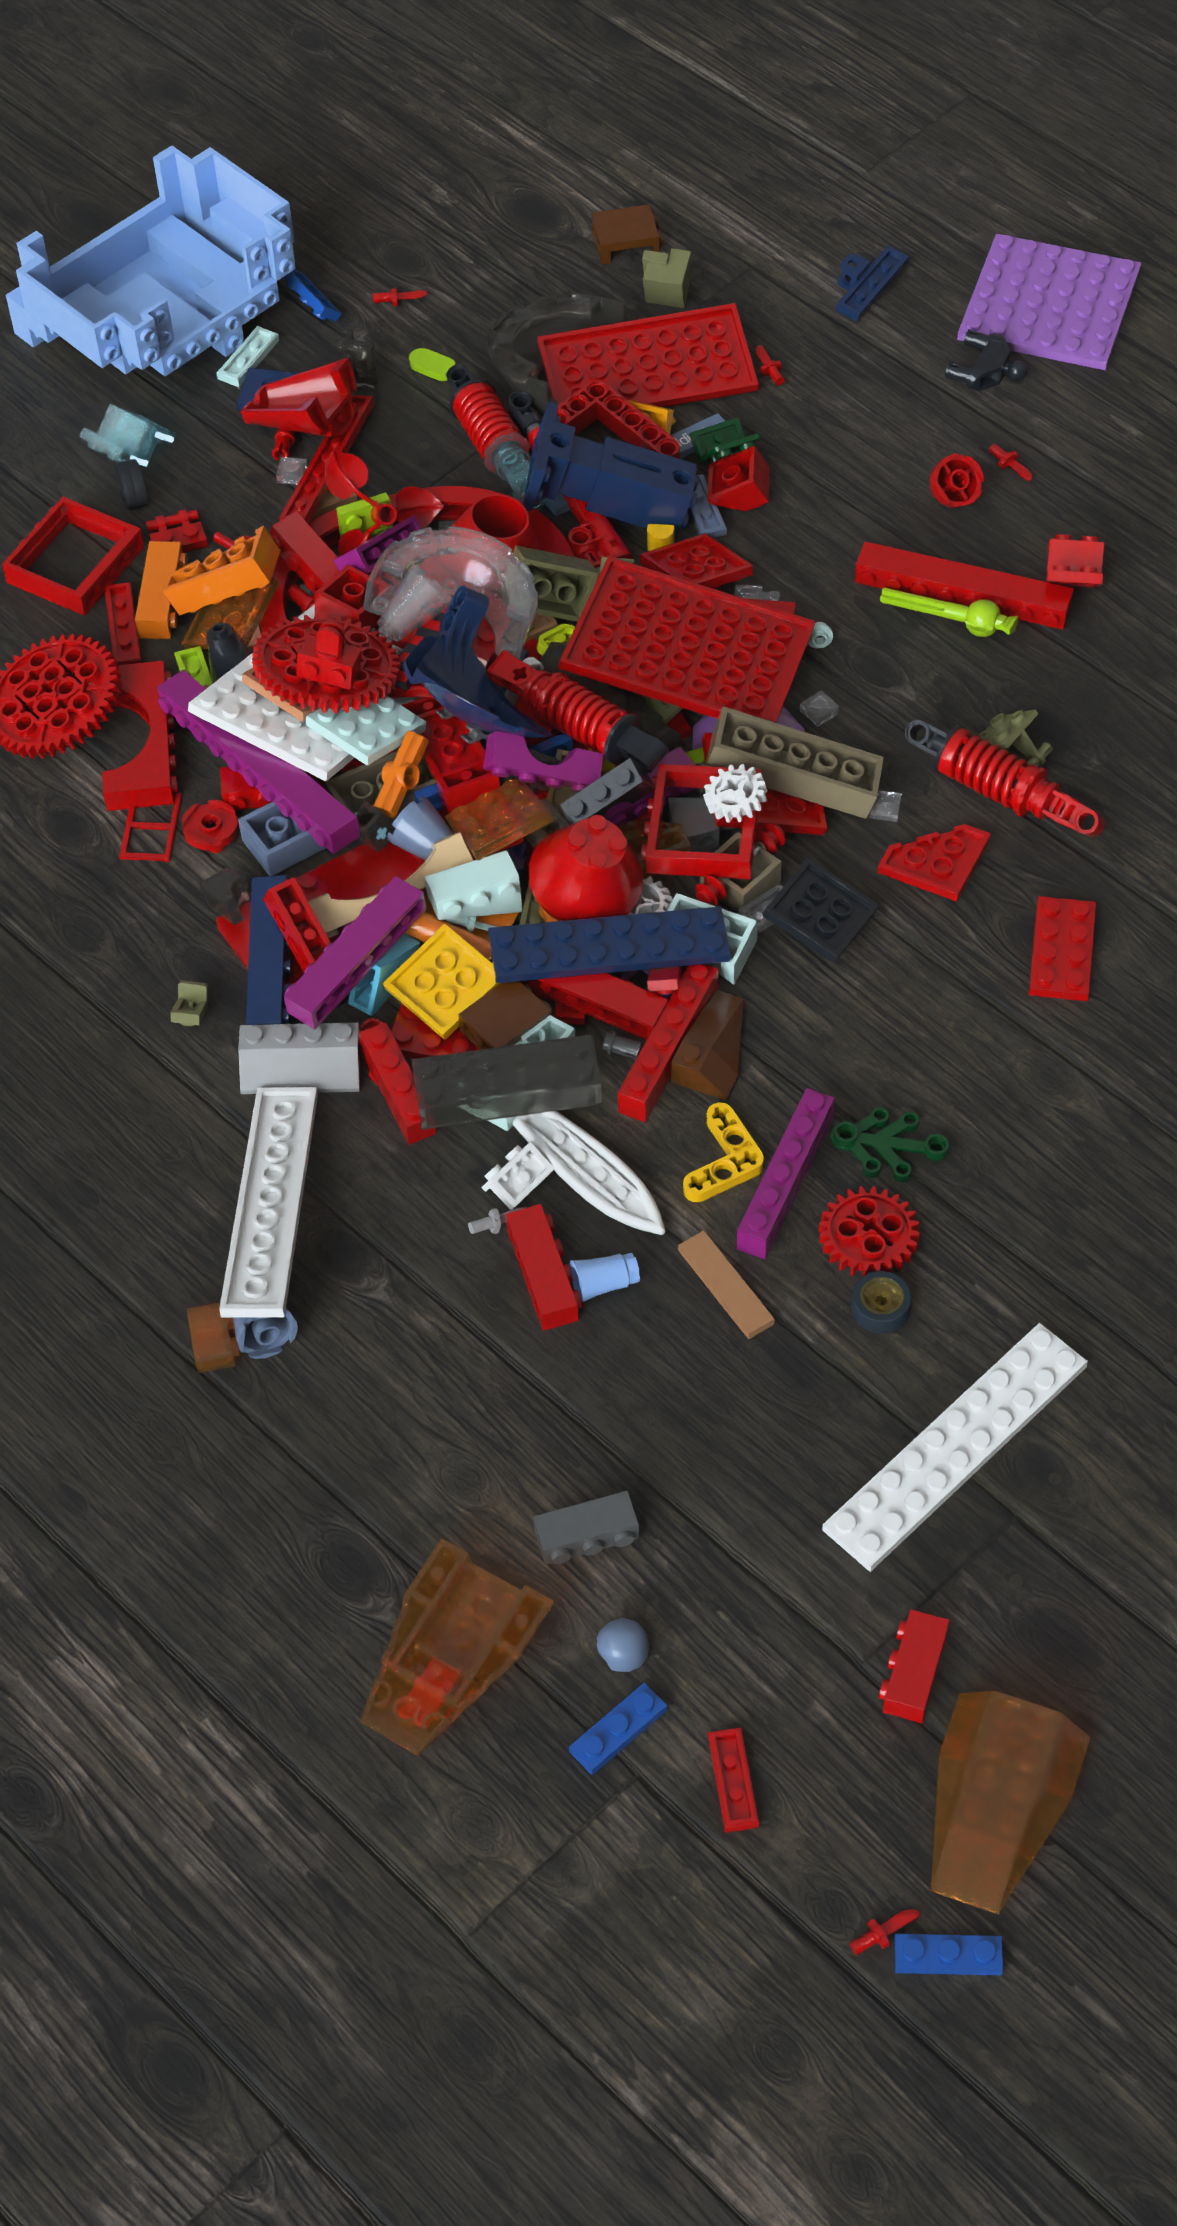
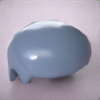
M620 1617L608 1622L598 1632L596 1644L598 1652L611 1670L630 1672L641 1667L647 1660L649 1654L648 1638L644 1629L636 1621Z

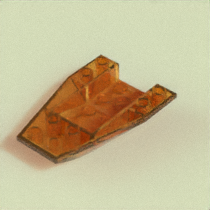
M984 1691L959 1694L939 1753L931 1892L998 1915L1071 1802L1091 1737L1061 1712L1004 1693Z

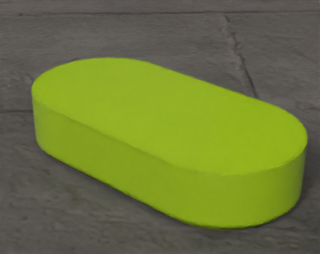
M426 348L416 349L409 355L412 370L439 381H448L446 373L450 367L456 364L453 359Z

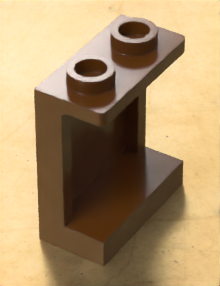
M650 204L592 212V233L601 264L611 263V251L652 246L653 251L659 252V246L663 245L662 231L657 230V214H652Z
M525 982L501 983L458 1014L460 1032L493 1061L500 1056V1052L507 1046L512 1047L521 1040L522 1035L548 1016H552L553 1011L545 1000H540L533 994L531 988Z

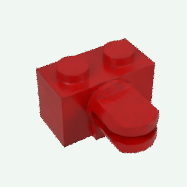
M330 620L325 621L319 627L316 636L308 634L297 655L296 676L350 690L361 669L362 648L346 644V640H344L345 630L340 623Z

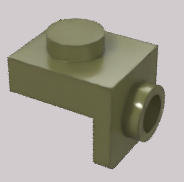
M181 980L178 984V1000L170 1012L171 1022L181 1023L184 1026L200 1025L208 1011V984Z

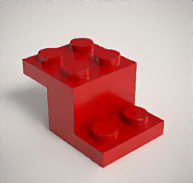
M1055 534L1054 539H1049L1047 544L1048 555L1045 582L1066 586L1099 588L1103 580L1104 542H1098L1099 537L1082 536L1081 541L1071 540V535Z

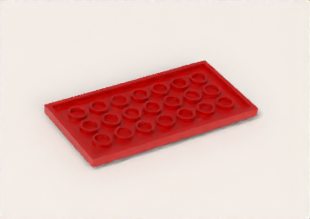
M735 303L537 337V344L553 403L558 405L594 380L607 383L626 400L658 407L758 391L759 387Z

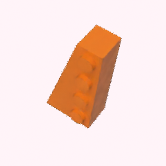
M264 526L256 529L255 533L257 535L247 540L244 536L235 540V545L224 552L220 548L211 552L203 563L196 560L167 576L162 592L179 615L188 612L194 613L204 606L216 605L226 598L241 596L246 591L254 588H263L270 583L280 549Z

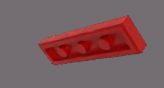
M131 582L106 585L104 590L113 657L118 665L142 663L135 623L136 615Z

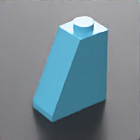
M403 934L350 991L348 1004L373 1016L391 996L382 983L419 949L420 941Z

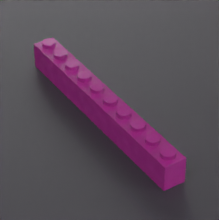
M185 670L157 686L160 697L158 703L165 713L172 714L181 727H187L199 742L203 741L209 746L216 757L220 756L223 758L232 771H238L250 786H255L261 791L267 801L274 802L284 816H290L296 821L298 827L303 832L307 831L311 834L320 847L325 846L331 853L335 854L360 837L357 816L300 768L188 712L189 702L206 690V688Z

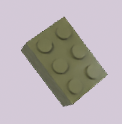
M515 545L499 596L508 609L578 622L599 573L589 560Z

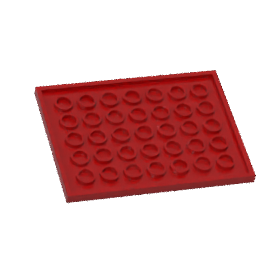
M608 556L562 654L558 669L718 719L724 706L777 723L816 621Z

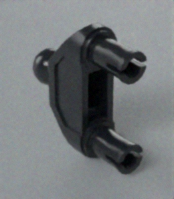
M968 329L964 338V345L981 349L983 352L976 364L971 368L950 361L945 372V378L964 382L968 388L980 391L999 385L1006 373L1013 381L1023 380L1027 375V367L1021 361L1009 363L1011 350L1002 335L997 333L986 335Z

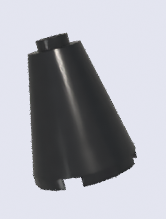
M216 623L207 632L210 673L213 684L252 653L230 624Z

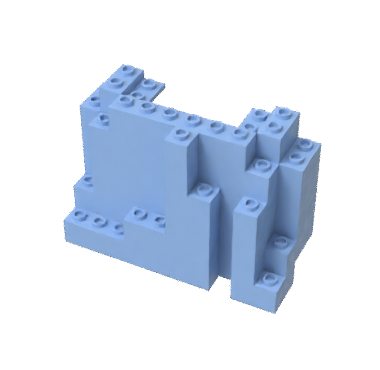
M170 146L153 157L160 197L49 267L43 235L38 231L33 232L17 243L22 267L16 270L19 287L6 294L14 333L33 348L43 341L49 343L60 336L101 368L111 363L124 374H128L137 367L143 370L150 365L162 375L167 376L210 346L227 357L244 342L242 325L280 301L277 281L296 269L292 244L295 241L289 202L211 147L191 159L174 146Z

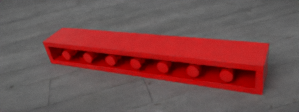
M866 541L857 559L855 569V583L881 589L885 587L965 606H970L977 600H990L1000 608L1001 615L1007 617L1019 616L1021 621L1064 630L1072 606L1074 588Z

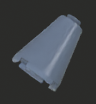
M421 796L419 797L421 802L417 804L415 801H412L401 811L392 824L396 828L393 835L388 832L387 838L395 846L426 860L433 850L430 844L454 833L430 800Z
M287 1308L285 1309L284 1317H233L237 1345L242 1353H248L249 1357L254 1359L268 1358L283 1351L281 1346L288 1340L292 1343L298 1331L297 1321Z

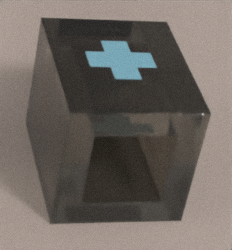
M365 802L354 814L357 816L360 837L358 838L362 843L380 853L390 842L387 838L388 832L393 835L395 828L382 811Z

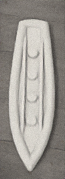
M541 1100L526 1106L514 1118V1127L527 1142H531L553 1165L554 1171L592 1206L630 1227L659 1235L665 1233L660 1211L645 1184L627 1164L601 1142Z

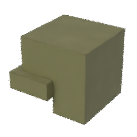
M671 248L669 255L668 253L644 250L642 262L645 302L684 308L693 278L691 251Z

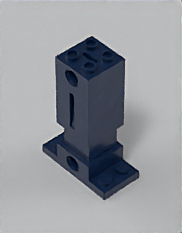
M548 402L533 445L522 502L526 510L532 512L535 501L540 503L542 497L555 501L559 493L587 502V511L647 528L648 524L674 525V537H677L680 527H686L689 518L688 508L693 509L696 502L697 493L694 492L699 482V476H696L697 464L606 437L604 444L575 436L576 427L560 423L561 417L556 415L558 404Z

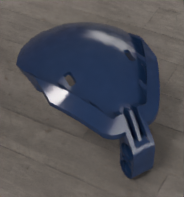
M465 585L460 586L441 620L439 638L434 636L424 637L406 658L403 667L411 684L422 683L427 691L447 711L480 730L489 733L501 731L524 736V738L552 736L549 731L536 724L532 718L519 712L486 675L484 665L476 657L471 646L488 609L489 597Z

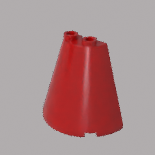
M344 358L262 385L254 394L253 402H248L240 411L243 421L246 424L326 437L342 435L351 426L357 406L353 402L352 391H357L349 358Z

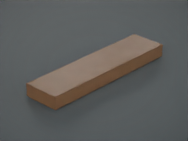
M704 1230L678 1245L680 1254L748 1340L774 1325V1317Z

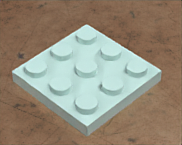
M388 696L385 699L379 698L378 704L370 702L369 708L360 705L359 711L349 707L348 713L342 708H339L338 713H334L332 709H328L326 713H323L321 708L306 716V725L367 766L399 747L407 731L421 734L426 730L425 720Z

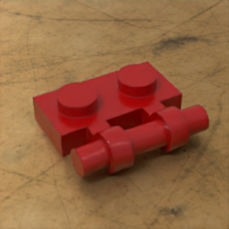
M186 509L179 510L178 514L163 517V515L155 516L154 520L145 522L148 532L158 530L156 533L149 534L151 541L181 542L183 553L208 547L201 522L190 524V521L199 519L196 509L186 511ZM181 524L180 527L167 530V527Z

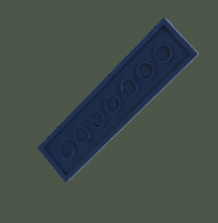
M722 907L488 928L495 983L730 962L731 957Z

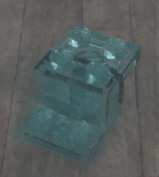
M109 404L98 432L83 428L80 438L89 442L87 447L97 452L108 454L107 457L114 461L122 462L136 459L139 465L147 467L156 444H161L162 440L172 443L176 433L137 413Z

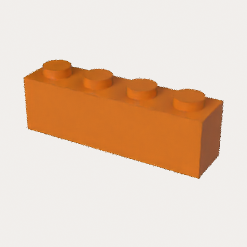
M149 541L135 617L139 639H171L172 629L177 628L176 610L162 590L169 574L188 565L187 553H183L181 542Z

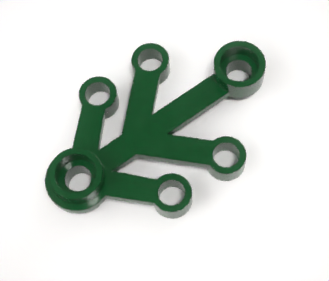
M878 1107L873 1109L869 1116L854 1124L843 1121L838 1123L831 1131L832 1144L840 1150H849L863 1165L862 1172L868 1178L879 1176L881 1162L877 1158L871 1157L863 1146L873 1147L893 1169V1178L898 1182H906L910 1179L911 1166L909 1163L902 1161L893 1150L925 1154L932 1161L944 1159L948 1155L949 1141L942 1134H931L925 1141L895 1137L904 1131L914 1132L917 1130L919 1116L911 1111L903 1113L899 1120L887 1126L889 1112L885 1108ZM876 1116H883L884 1119L878 1120V1119H876L875 1117H876ZM912 1120L914 1123L908 1124L905 1121ZM887 1126L876 1134L865 1133L872 1127L883 1128ZM847 1136L849 1137V1139H843L841 1137ZM872 1165L875 1166L876 1169L870 1170L867 1167ZM905 1170L907 1173L900 1174L897 1171Z

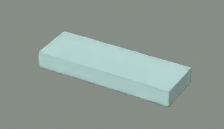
M257 326L218 370V380L240 387L245 380L248 368H256L279 342V334Z

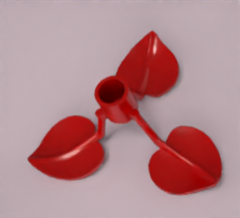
M336 451L331 452L325 465V481L330 492L340 499H347L354 492L372 505L370 514L371 519L375 522L373 526L366 530L365 534L358 529H352L344 533L338 543L339 557L373 538L370 536L373 531L379 529L381 525L388 526L393 524L396 518L398 522H401L415 515L421 528L424 529L444 506L432 493L415 486L405 487L397 492L395 496L397 507L391 504L377 503V501L372 500L358 490V488L366 484L368 479L367 466L359 457Z

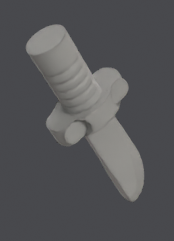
M526 1207L517 1208L499 1214L498 1209H492L489 1211L488 1217L469 1222V1231L471 1234L490 1229L493 1234H497L500 1231L501 1224L506 1223V1213Z

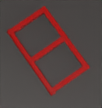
M173 793L175 803L171 823L133 822L135 806H129L119 855L120 859L170 862L182 799L181 793ZM131 829L169 830L165 854L127 852Z

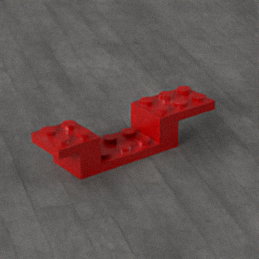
M423 697L403 704V707L426 721V730L419 734L429 741L422 757L437 783L442 809L455 833H461L473 861L524 843L523 834L503 800L499 777L492 775V771L483 769L485 750L480 741L469 744L461 737L462 734L465 735L470 732L466 727L467 723L456 716L442 719L436 713V710H442L444 707L434 697Z

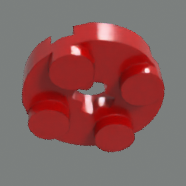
M208 800L209 804L201 806L199 803L192 805L182 818L185 841L200 850H209L212 853L222 852L225 846L229 845L239 832V822L235 810L231 805L220 800ZM213 822H215L216 826L212 828H206L205 824L210 825Z

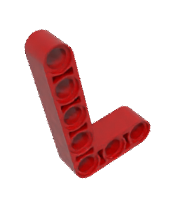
M594 380L589 382L558 405L556 415L561 417L560 423L576 427L574 435H577L598 419L626 443L680 459L678 441L603 381Z

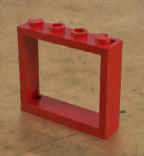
M62 496L54 507L50 508L45 517L35 525L28 536L21 540L19 546L11 555L6 557L2 564L6 582L86 616L105 594L104 586L112 585L144 549L141 528ZM68 523L117 542L76 590L27 570Z
M659 764L657 775L652 776V782L656 788L652 791L655 792L654 798H649L648 815H651V820L645 822L644 836L648 838L647 844H642L641 860H646L647 873L751 879L759 811L752 810V818L744 815L739 854L657 850L666 786L704 788L705 785L711 784L710 776L718 777V770L722 769L724 772L729 771L728 767ZM755 769L756 774H762L761 769Z

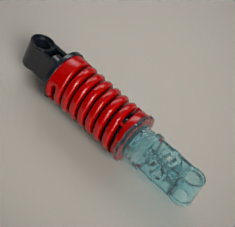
M453 365L446 373V377L454 392L450 400L451 412L461 423L476 447V450L484 460L487 470L492 471L494 475H498L502 480L507 481L513 492L523 502L531 461L528 440L520 433V430L497 396L494 386L487 380L474 379L466 365ZM542 497L540 503L535 501L533 508L536 510L542 508L546 503V498Z

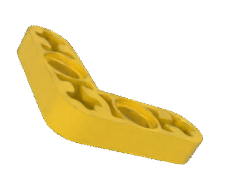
M718 1102L708 1108L707 1125L727 1156L692 1171L685 1176L683 1180V1193L689 1201H705L758 1176L763 1170L764 1156L734 1110L726 1103ZM716 1115H719L721 1118L725 1117L726 1128H724L720 1118L715 1119ZM731 1135H739L743 1138V1142L732 1145L727 1141V1138ZM745 1159H749L751 1162L755 1161V1165H751L749 1162L745 1163ZM726 1169L732 1175L724 1180L717 1178L715 1173L718 1170ZM692 1184H696L698 1187L702 1186V1189L692 1188Z

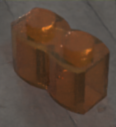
M220 1302L187 1308L194 1359L198 1373L235 1366L234 1356L240 1355L236 1337L231 1338L229 1329H234L233 1317H221L219 1310Z

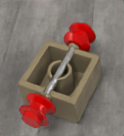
M765 823L763 831H757L751 879L700 876V883L695 887L698 901L717 906L718 900H720L738 914L745 916L781 883L782 861L773 856V854L777 852V846L783 847L785 845V833L782 828L776 824ZM740 832L734 834L714 853L739 854L742 834Z

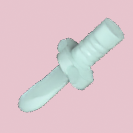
M476 916L446 919L447 922L465 926L466 930L473 932L474 927L488 931V928L497 927L476 921Z

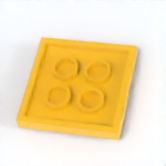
M444 924L382 984L391 995L446 1040L460 1026L458 1014L501 983H495L493 963Z

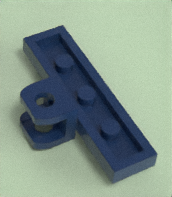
M889 245L871 265L869 260L857 254H848L840 264V269L843 273L837 279L838 285L847 290V293L837 303L836 311L857 322L907 265L909 256ZM849 263H856L857 266L852 267L849 265Z

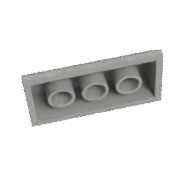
M359 1022L321 1023L315 1030L306 1024L240 1025L238 1053L241 1094H256L257 1088L317 1087V1093L360 1092L361 1051Z

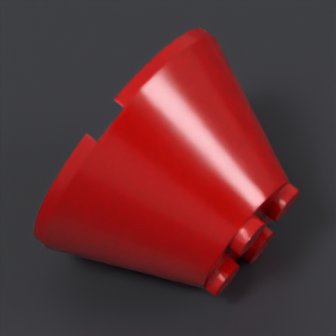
M593 815L590 818L551 832L536 846L529 862V885L532 894L543 910L558 921L629 915L636 907L642 893L643 872L635 852L621 830L601 815Z

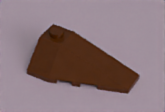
M719 990L715 991L683 1038L671 1062L672 1083L725 1101L728 1100L739 1074L743 998Z

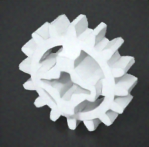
M741 764L735 770L733 765H729V771L724 772L722 769H719L718 777H709L711 784L704 786L706 794L703 796L709 813H715L716 819L719 820L725 816L726 822L730 823L732 818L736 817L738 822H742V816L747 815L749 818L753 817L752 810L761 811L760 802H766L767 800L765 795L767 787L762 774H756L754 767L746 771L744 764Z

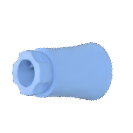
M633 1253L625 1255L616 1254L587 1260H571L569 1263L573 1277L572 1286L574 1290H578L581 1302L613 1290L628 1287L629 1284L640 1282L639 1267Z

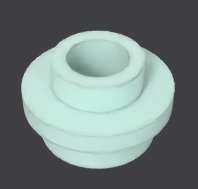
M816 622L808 644L813 648L828 646L833 640L832 629L823 622Z

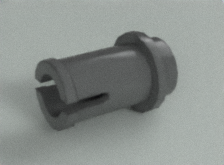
M614 1031L613 1034H606L602 1049L606 1050L609 1055L613 1052L636 1060L641 1051L642 1042L618 1036L617 1032Z

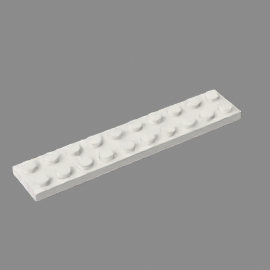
M317 1087L257 1088L219 1308L221 1317L285 1316L318 1098Z
M1038 1323L823 1524L822 1531L871 1572L1087 1367L1088 1361L1041 1323Z

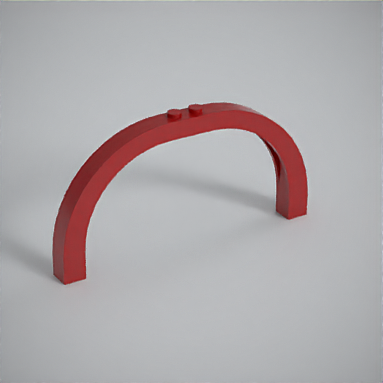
M466 486L422 488L437 497L444 506L432 521L457 520L480 497L488 494H502L491 490ZM396 494L388 495L390 504L397 507L395 502ZM534 508L532 512L527 511L543 551L574 557L563 534L547 517ZM336 509L308 523L330 549L338 546L340 533ZM397 518L396 521L393 523V526L399 523ZM280 554L270 583L258 590L257 608L261 633H267L268 627L275 628V623L284 624V619H287L286 607L288 599L286 598V593L299 578V575L288 567L287 562Z

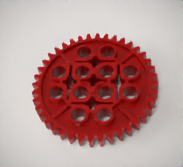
M315 614L314 619L304 615V620L295 616L293 622L284 619L283 625L275 623V628L268 627L267 633L262 632L261 638H257L252 658L255 678H259V684H265V691L272 690V696L280 695V701L282 702L289 699L290 706L300 703V709L311 706L312 712H315L317 708H321L323 713H326L328 709L338 713L339 708L348 713L349 707L359 711L360 705L369 708L370 702L378 704L379 698L385 699L386 694H391L392 688L396 687V682H398L400 662L399 655H396L397 649L392 648V642H386V636L379 637L380 631L371 632V626L362 628V622L360 621L352 624L351 618L345 621H341L340 616L331 619L328 614L324 619H321L318 614ZM330 620L340 623L345 630L344 640H346V644L362 648L361 669L350 690L296 676L297 655L308 634L316 636L319 627L325 621Z
M62 634L59 640L55 636H51L49 643L43 638L41 639L40 646L37 647L36 644L32 643L30 651L23 648L21 657L14 655L13 659L15 662L13 664L6 662L7 670H0V746H3L6 751L10 750L14 755L19 753L22 758L29 755L31 759H34L38 754L41 759H44L47 752L51 757H54L56 750H60L64 754L67 746L74 750L75 742L78 741L84 744V736L93 737V729H102L99 722L109 720L105 714L114 712L111 705L118 703L115 696L121 694L118 687L122 685L119 679L122 675L118 670L119 666L115 658L105 645L102 646L99 641L95 642L92 637L86 639L82 634L78 638L75 634H71L68 639Z

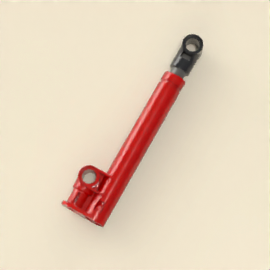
M517 391L509 396L508 413L526 437L527 444L531 450H533L534 441L542 420L532 406L531 396L524 391ZM561 494L580 526L571 529L568 535V544L574 557L589 560L595 569L601 566L602 557L610 556L613 558L633 559L632 554L607 516L587 511V502Z

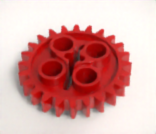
M860 1186L859 1194L856 1195L852 1190L848 1189L846 1199L838 1194L836 1196V1204L829 1202L827 1211L822 1212V1222L819 1223V1243L823 1244L824 1254L830 1253V1263L840 1261V1271L847 1266L851 1268L850 1276L855 1275L858 1270L862 1271V1277L867 1275L868 1272L882 1270L892 1273V1266L902 1270L903 1261L910 1263L912 1253L917 1251L920 1232H918L919 1221H915L916 1212L908 1211L909 1203L907 1201L899 1204V1194L889 1198L888 1189L883 1190L881 1194H877L876 1187L873 1186L870 1193H866L864 1188ZM865 1212V1213H869L870 1215H863V1214H860V1213ZM887 1228H893V1229H895V1231H889V1230H886V1229H887ZM849 1233L852 1234V1236H845L842 1234ZM870 1249H875V1250H878V1251H877V1252H870V1251H868V1250H870Z

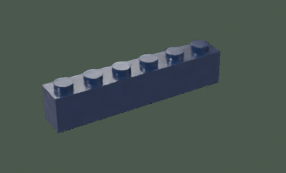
M286 875L252 878L246 1025L292 1023V1016L287 1013L284 1000L285 992L291 985L289 983V976H293V962L291 958L289 959L290 952L292 951L263 900L268 889L288 880Z

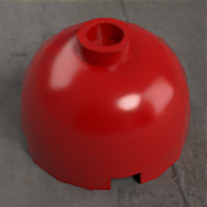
M952 454L941 459L934 466L929 477L930 490L933 497L940 504L948 508H961L975 502L981 495L982 481H984L980 465L972 457Z

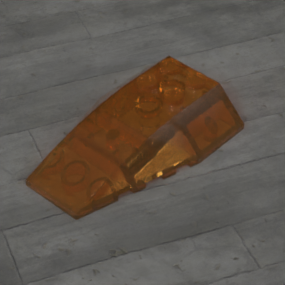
M441 1538L405 1592L399 1617L394 1623L391 1640L387 1651L384 1652L379 1674L377 1679L374 1680L360 1722L409 1752L419 1756L520 1658L553 1606L554 1600L527 1585L522 1590L475 1565L472 1563L468 1552Z

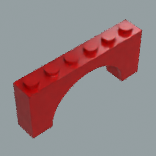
M164 661L118 665V670L122 675L119 678L122 685L118 687L121 694L115 696L118 703L111 706L123 707L140 715L149 725L150 733L144 748L133 760L119 768L102 772L103 796L107 811L129 809V806L141 808L174 804L173 793L178 792L177 776L172 775V771H177L176 755H171V750H176L175 735L170 733V729H175L174 716L170 713H165L158 703L160 697L157 686L172 677L171 671L166 672Z

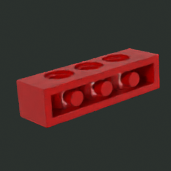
M295 877L268 889L263 900L302 971L305 972L310 964L315 963L320 958L324 949L331 942Z

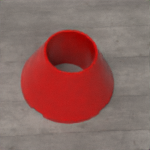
M488 494L477 499L445 531L438 547V561L442 572L501 599L499 592L515 545L543 550L529 514L523 504L508 495Z

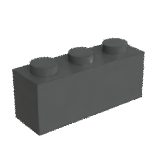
M628 1491L533 1516L534 1532L545 1565L551 1563L563 1564L576 1556L584 1554L587 1556L595 1555L605 1548L613 1546L624 1547L639 1539V1524Z

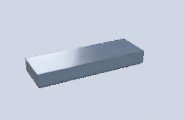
M703 474L697 475L699 476V482L694 492L697 493L696 502L693 509L688 508L699 535L706 533L711 538L727 535V527L717 505L709 504L707 501L708 484Z

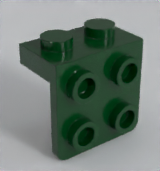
M738 417L693 431L689 434L699 464L707 461L709 464L754 446L755 442L761 439L760 433L745 437Z

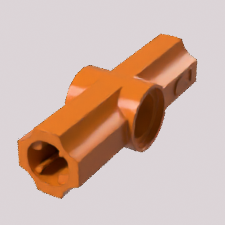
M407 731L394 761L391 760L385 763L382 770L384 784L372 808L377 813L394 819L407 790L417 786L420 779L418 765L429 743L424 736Z

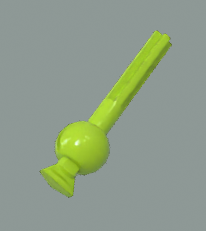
M885 587L882 589V595L880 596V601L885 604L965 622L969 632L977 637L991 636L997 630H1003L1006 634L1010 635L1015 632L1019 621V616L1007 617L1001 615L1000 608L990 600H977L970 606H965Z

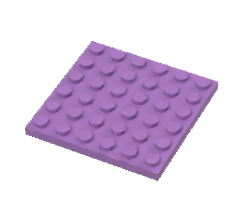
M996 234L960 325L957 340L964 341L968 329L986 335L997 333L1005 338L1011 351L1106 370L1141 270V262Z

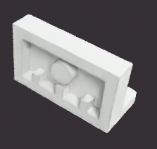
M531 1142L524 1148L517 1145L505 1156L509 1161L502 1168L497 1164L484 1176L488 1182L481 1188L485 1192L491 1189L510 1210L516 1207L554 1170L553 1165Z

